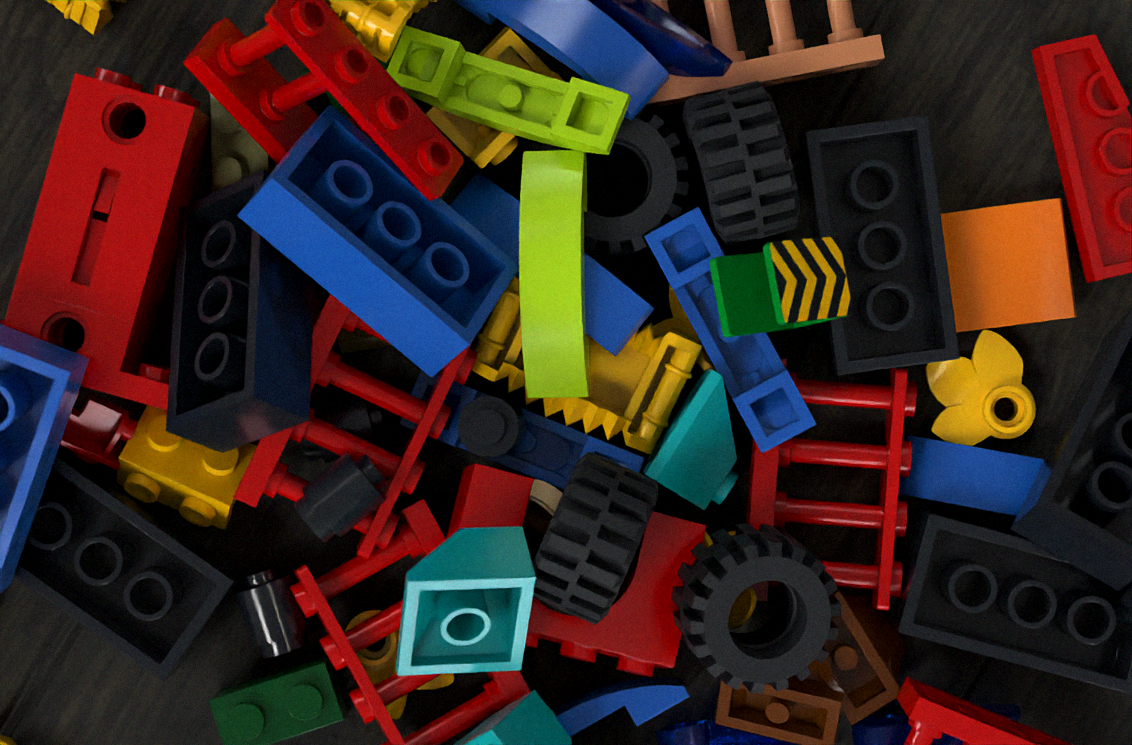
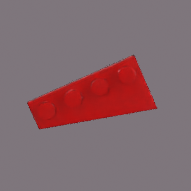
M1096 34L1039 46L1031 50L1086 283L1132 273V117L1127 109L1130 102Z

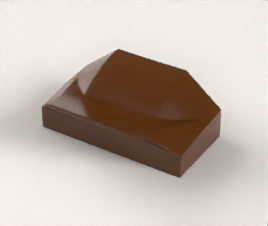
M836 590L832 594L841 602V615L831 617V620L840 629L836 641L826 639L824 645L827 646L829 652L828 656L834 679L845 693L842 711L850 724L853 725L896 699L900 691L898 675L908 648L899 633L888 625L889 617L885 610H876L871 605V595L848 596L840 590Z
M829 656L826 657L822 664L814 659L807 666L812 673L803 681H800L796 675L787 678L789 688L776 691L769 683H765L764 693H750L743 683L737 690L727 686L721 680L715 724L799 745H835L845 693L834 679Z

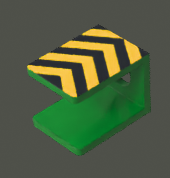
M839 236L770 242L763 245V252L719 256L711 258L709 261L722 333L726 338L796 329L854 315Z

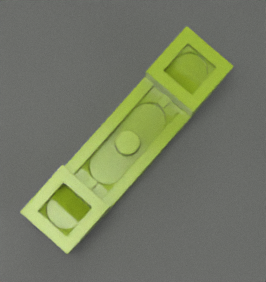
M406 25L386 70L407 95L439 109L526 139L595 154L609 155L631 101V97L627 93L575 77L571 78L570 83L467 52L458 41Z
M524 151L519 215V291L527 398L590 397L589 335H586L584 262V212H587L586 152Z

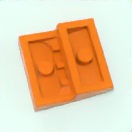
M1062 198L941 214L956 333L1077 317Z

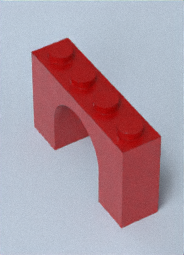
M477 463L465 467L446 540L460 528L523 526L534 479ZM653 511L607 616L594 625L576 616L556 612L533 598L525 646L537 648L539 638L561 643L559 654L566 657L595 663L597 653L619 658L618 670L646 677L653 676L654 668H674L682 632L675 625L672 613L679 610L678 606L672 601L673 587L684 586L683 580L677 573L682 563L692 566L697 559L691 550L699 542L703 543L706 525Z

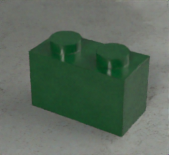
M327 655L219 690L209 700L223 745H270L343 721L351 710L339 673L335 671Z

